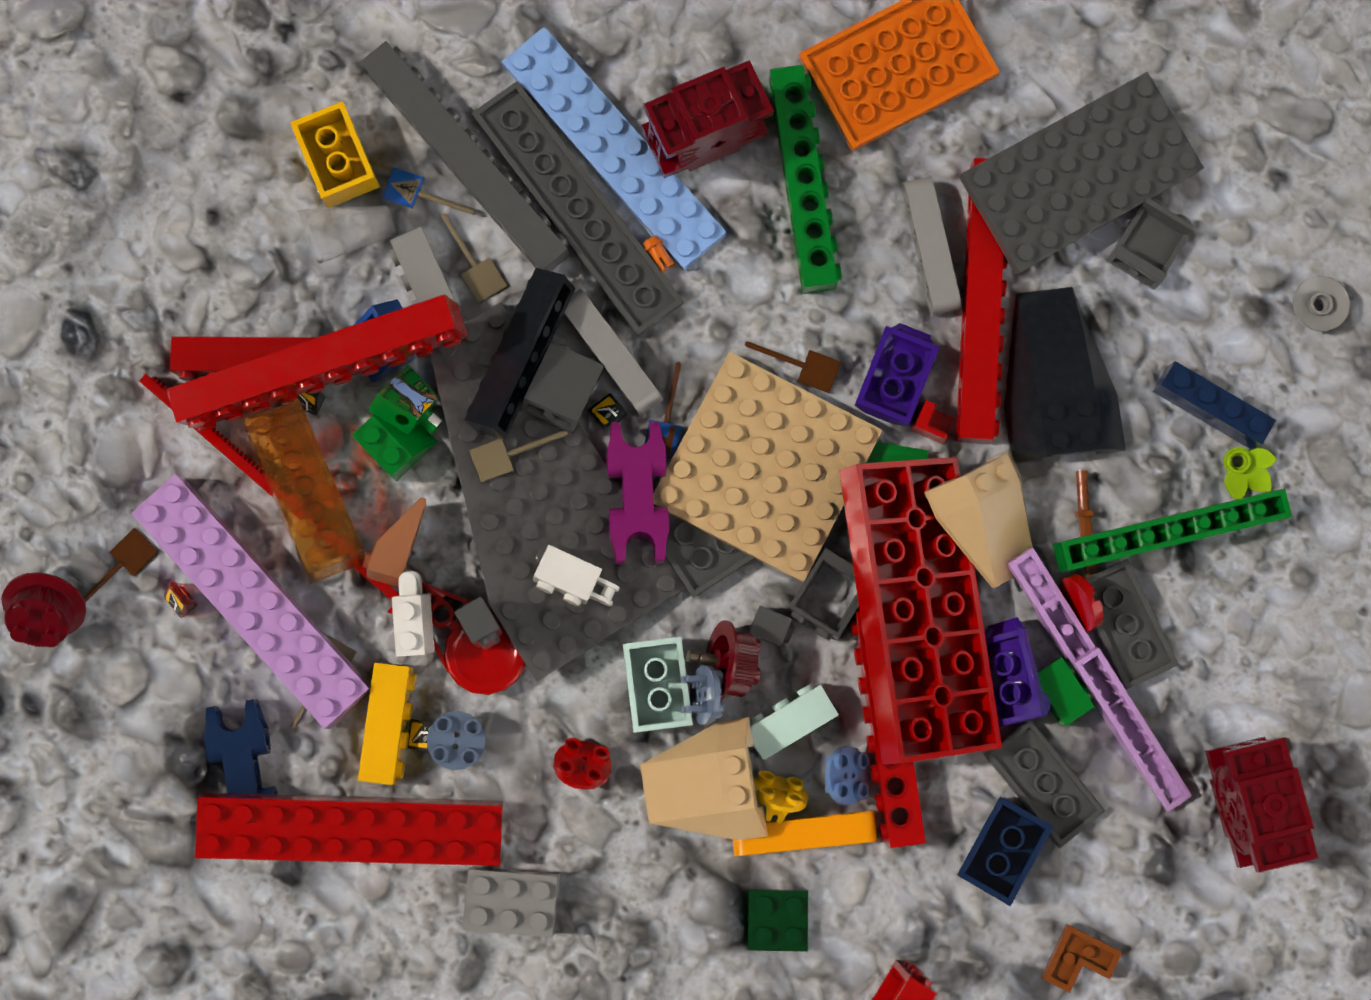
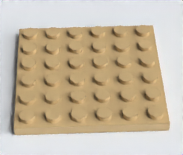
M729 352L666 469V477L661 478L653 493V505L655 507H668V513L804 583L844 506L839 471L855 464H865L883 430Z

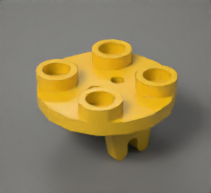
M766 770L759 771L758 776L753 779L756 799L759 803L766 806V821H771L772 816L776 815L777 823L782 824L788 812H799L806 807L809 797L806 790L803 789L804 782L801 779L776 776Z

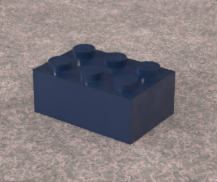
M1000 796L957 876L1011 906L1054 826Z

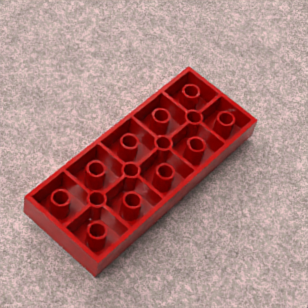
M948 457L855 464L840 470L882 765L902 764L1002 748L975 568L936 520L924 493L945 481L960 477L958 458Z

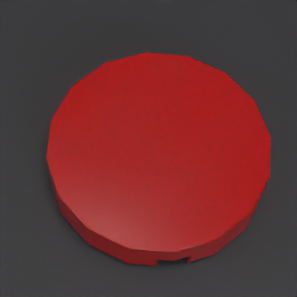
M1078 574L1065 577L1060 582V591L1085 631H1092L1103 623L1104 613L1101 601L1099 599L1095 601L1092 595L1095 593L1093 586L1087 579Z

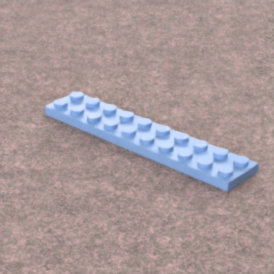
M545 27L501 61L502 66L518 81L524 91L651 235H657L659 239H663L662 245L683 271L726 236V231L675 174L664 179L648 143Z

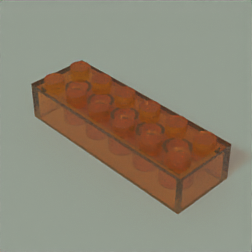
M298 399L244 418L246 434L309 584L363 564L365 559L364 549L300 400Z

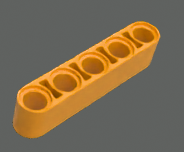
M875 811L784 819L782 824H778L777 820L766 821L768 836L745 840L732 839L734 856L878 841Z

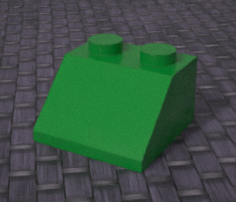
M376 415L369 418L352 434L357 442L396 481L438 443L420 424L410 434H405Z

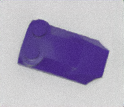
M898 323L893 327L886 326L854 406L864 413L883 421L908 427L940 346L934 345L931 335L904 324Z
M1018 617L989 625L985 631V639L999 727L1015 725L1047 716L1050 709V699L1042 691L1026 628L1021 624Z

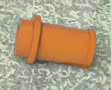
M655 235L646 240L642 245L663 273L667 269L662 259L669 269L675 263L662 245L663 239H659Z

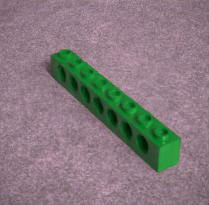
M803 65L770 69L769 86L802 294L836 290L838 280H842L840 263L835 264L833 253H837V242L835 236H830L829 226L833 225L831 208L826 209L825 199L829 198L828 185L826 181L822 182L820 173L824 171V160L822 154H817L816 145L820 144L818 127L813 128L812 118L816 117L814 101H809L808 91H811L810 74H805ZM789 94H795L799 97L800 100L797 102H789L786 99V96ZM800 121L804 127L802 129H794L790 126V123ZM802 147L809 154L801 157L796 155L794 150ZM807 174L813 181L809 184H804L800 182L798 177ZM811 201L816 204L817 209L807 211L802 204ZM815 228L821 232L822 236L814 239L809 237L806 231ZM819 255L825 259L826 263L822 266H816L812 263L811 258Z
M1284 488L1053 543L1052 546L1058 570L1063 572L1290 518L1292 513Z

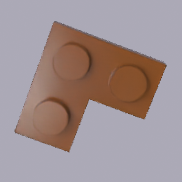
M1066 924L1041 978L1070 993L1082 966L1110 979L1122 952Z

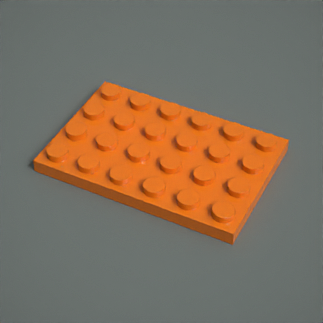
M901 0L800 52L798 56L806 72L810 74L811 81L852 152L998 77L1000 74V70L959 0Z

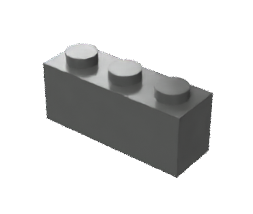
M482 597L475 599L454 612L472 644L477 648L482 646L486 650L501 641L498 636L504 633Z

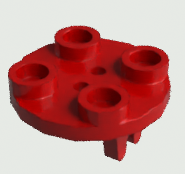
M569 738L565 741L564 745L559 747L554 755L553 769L556 776L564 784L575 789L594 790L606 783L611 774L612 762L610 751L605 746H599L577 738Z

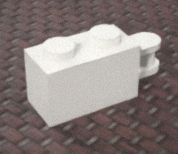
M549 544L533 576V581L537 583L536 587L549 594L556 591L564 595V601L575 606H579L580 603L586 605L590 598L611 607L613 604L611 599L614 593L620 589L616 584L599 577L602 572L601 568ZM596 584L604 587L601 595L593 592Z
M404 572L398 580L400 596L392 597L396 657L433 653L435 651L430 593L423 594L422 579L418 572Z

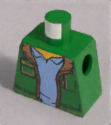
M409 365L377 394L368 409L372 414L405 434H410L419 424L433 434L443 422L441 418L432 412V409L439 400L438 395Z

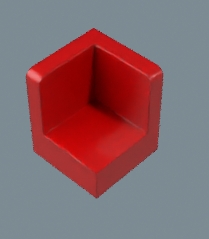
M926 400L918 413L911 431L943 444L947 440L948 431L954 419L947 414L935 410L936 404Z

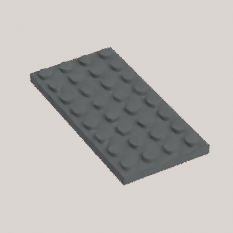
M1147 71L961 173L958 177L1014 273L1017 275L1138 207L1147 198L1152 199L1204 169V166Z

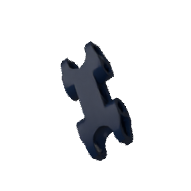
M258 699L246 700L245 722L236 731H232L225 726L219 706L207 707L204 732L206 755L210 764L223 762L227 793L278 795L275 786L262 787L258 756L270 754L271 741L269 728Z

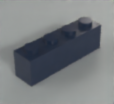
M1176 361L1166 367L1152 391L1251 450L1263 445L1276 422V419Z

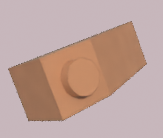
M421 497L375 542L373 551L367 550L363 562V567L367 568V578L399 587V577L402 573L406 572L426 507L425 498Z

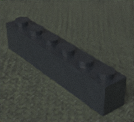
M535 268L532 277L528 280L524 294L516 305L508 328L503 333L500 345L492 356L491 364L479 384L476 396L468 407L464 420L477 432L506 440L528 388L576 289L564 274Z

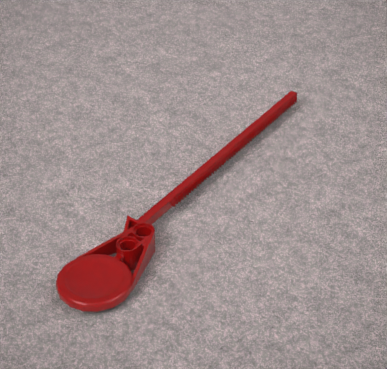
M145 373L139 382L172 409L166 390L169 387L165 386L163 382L161 383V380H157L156 376L151 378ZM193 428L390 600H392V597L400 596L399 592L390 584L367 578V568L363 567V555L358 556L359 552H354L355 548L350 549L351 545H346V541L342 542L343 538H338V534L334 535L335 531H330V527L326 528L327 524H322V520L318 521L319 517H314V513L310 514L311 510L306 511L307 507H302L303 503L298 504V499L294 500V496L290 497V492L286 493V489L282 490V485L278 486L279 483L275 482V479H270V475L266 476L267 472H263L262 468L258 469L259 465H255L254 461L251 462V458H247L246 454L243 455L242 451L239 452V448H235L236 445H231L232 442L230 440L227 441L228 438H223L224 435L219 434L220 431H215L216 428L205 431ZM422 582V589H426L427 594L430 593L433 625L441 629H452L446 638L444 654L435 638L434 649L457 685L474 694L492 695L505 691L516 683L526 668V664L494 613L492 612L504 633L498 636L501 641L486 650L482 646L477 648L472 644L460 621L457 622V616L454 613L456 609L447 599L451 598L464 604L472 601ZM392 607L387 611V613L393 614ZM443 607L448 608L449 618L445 622L439 623L435 617L437 610Z

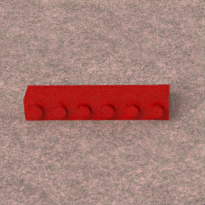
M171 337L170 371L179 376L181 380L191 381L197 379V376H206L317 337Z

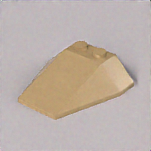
M1009 449L989 458L984 465L924 492L936 520L992 588L1013 578L1014 575L1007 563L1027 549L1033 548L1021 475Z
M749 717L718 722L640 764L650 824L733 840L768 836L764 807L757 806L748 747H754Z

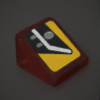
M173 581L169 583L164 598L177 615L183 618L195 609L198 603L183 584Z

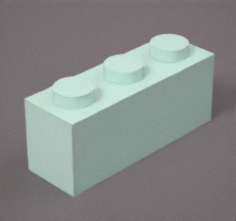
M810 683L797 691L798 698L791 702L785 698L772 706L773 713L766 717L760 713L750 719L753 745L762 761L839 715L821 685L814 688L813 684Z

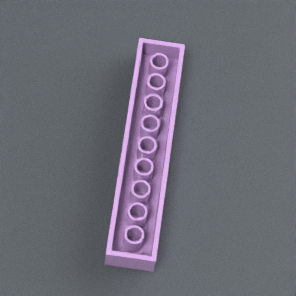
M174 474L131 512L135 519L324 729H332L370 694L371 684L185 478Z

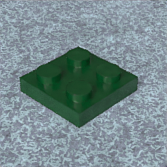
M749 889L748 951L808 952V890Z

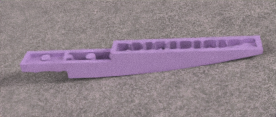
M1034 548L1027 549L1009 561L1007 565L1036 610L1034 612L1064 660L1068 659L1076 669L1077 674L1075 677L1080 685H1086L1094 698L1091 700L1164 809L1169 812L1192 797L1102 651L1093 644Z

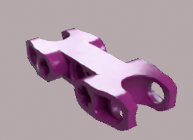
M659 421L650 422L649 440L639 447L630 446L623 440L620 422H611L610 441L606 454L607 478H622L623 508H609V539L613 547L616 565L624 564L626 545L636 538L645 539L651 544L655 564L664 563L666 542L669 534L668 507H654L652 477H666V447L662 439Z

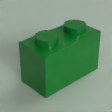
M1062 657L1055 658L1037 670L1042 691L1050 699L1049 711L1059 726H1067L1095 707L1091 702L1094 699L1092 693L1086 685L1079 684L1075 677L1077 671L1068 659L1064 661Z

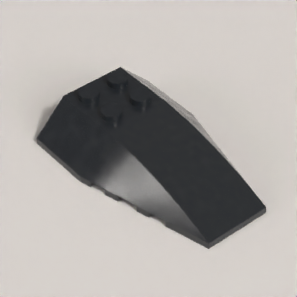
M1073 287L1016 293L1011 331L1012 339L1009 350V368L1006 379V397L1003 408L1009 450L1015 463L1036 462L1046 457L1087 452L1103 454L1125 451L1118 395Z

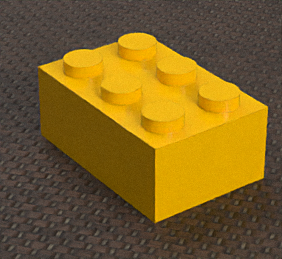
M343 101L290 122L320 197L328 209L380 188L352 118Z

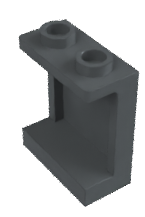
M1147 198L1137 210L1106 261L1155 290L1167 276L1168 269L1196 227L1191 224V221L1186 216L1174 214L1168 210L1163 202Z
M551 342L523 399L521 410L574 434L583 410L601 376L604 365L600 364L593 357L582 356L573 352L566 345H558Z

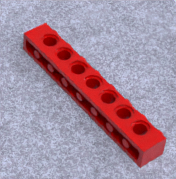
M860 611L853 614L854 619H850L849 623L852 637H857L858 648H854V659L856 666L861 665L862 677H858L860 695L865 694L867 706H862L864 723L869 724L871 735L866 736L868 752L874 753L875 765H871V775L873 783L878 782L879 794L875 795L877 812H882L884 824H879L881 841L887 842V847L889 848L925 844L914 762L882 765ZM894 777L899 778L902 783V789L897 794H891L887 788L889 780ZM902 807L906 811V819L900 824H895L892 820V812L894 809Z

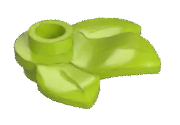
M1242 447L1229 449L1223 457V466L1227 471L1224 479L1226 490L1236 500L1243 498L1247 489L1257 492L1271 491V477L1266 468L1272 466L1277 459L1271 452L1263 448H1255L1249 451ZM1235 456H1240L1243 460L1242 464L1238 467L1232 463Z

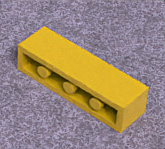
M374 663L358 781L396 785L398 784V779H403L405 762L401 761L402 750L407 749L409 732H405L406 720H411L413 703H409L410 691H415L417 674L413 673V667Z

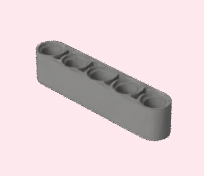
M931 177L903 182V199L931 315L960 310V294L933 180Z
M580 288L573 293L564 312V317L596 360L604 365V371L639 416L660 402L662 396L584 291Z

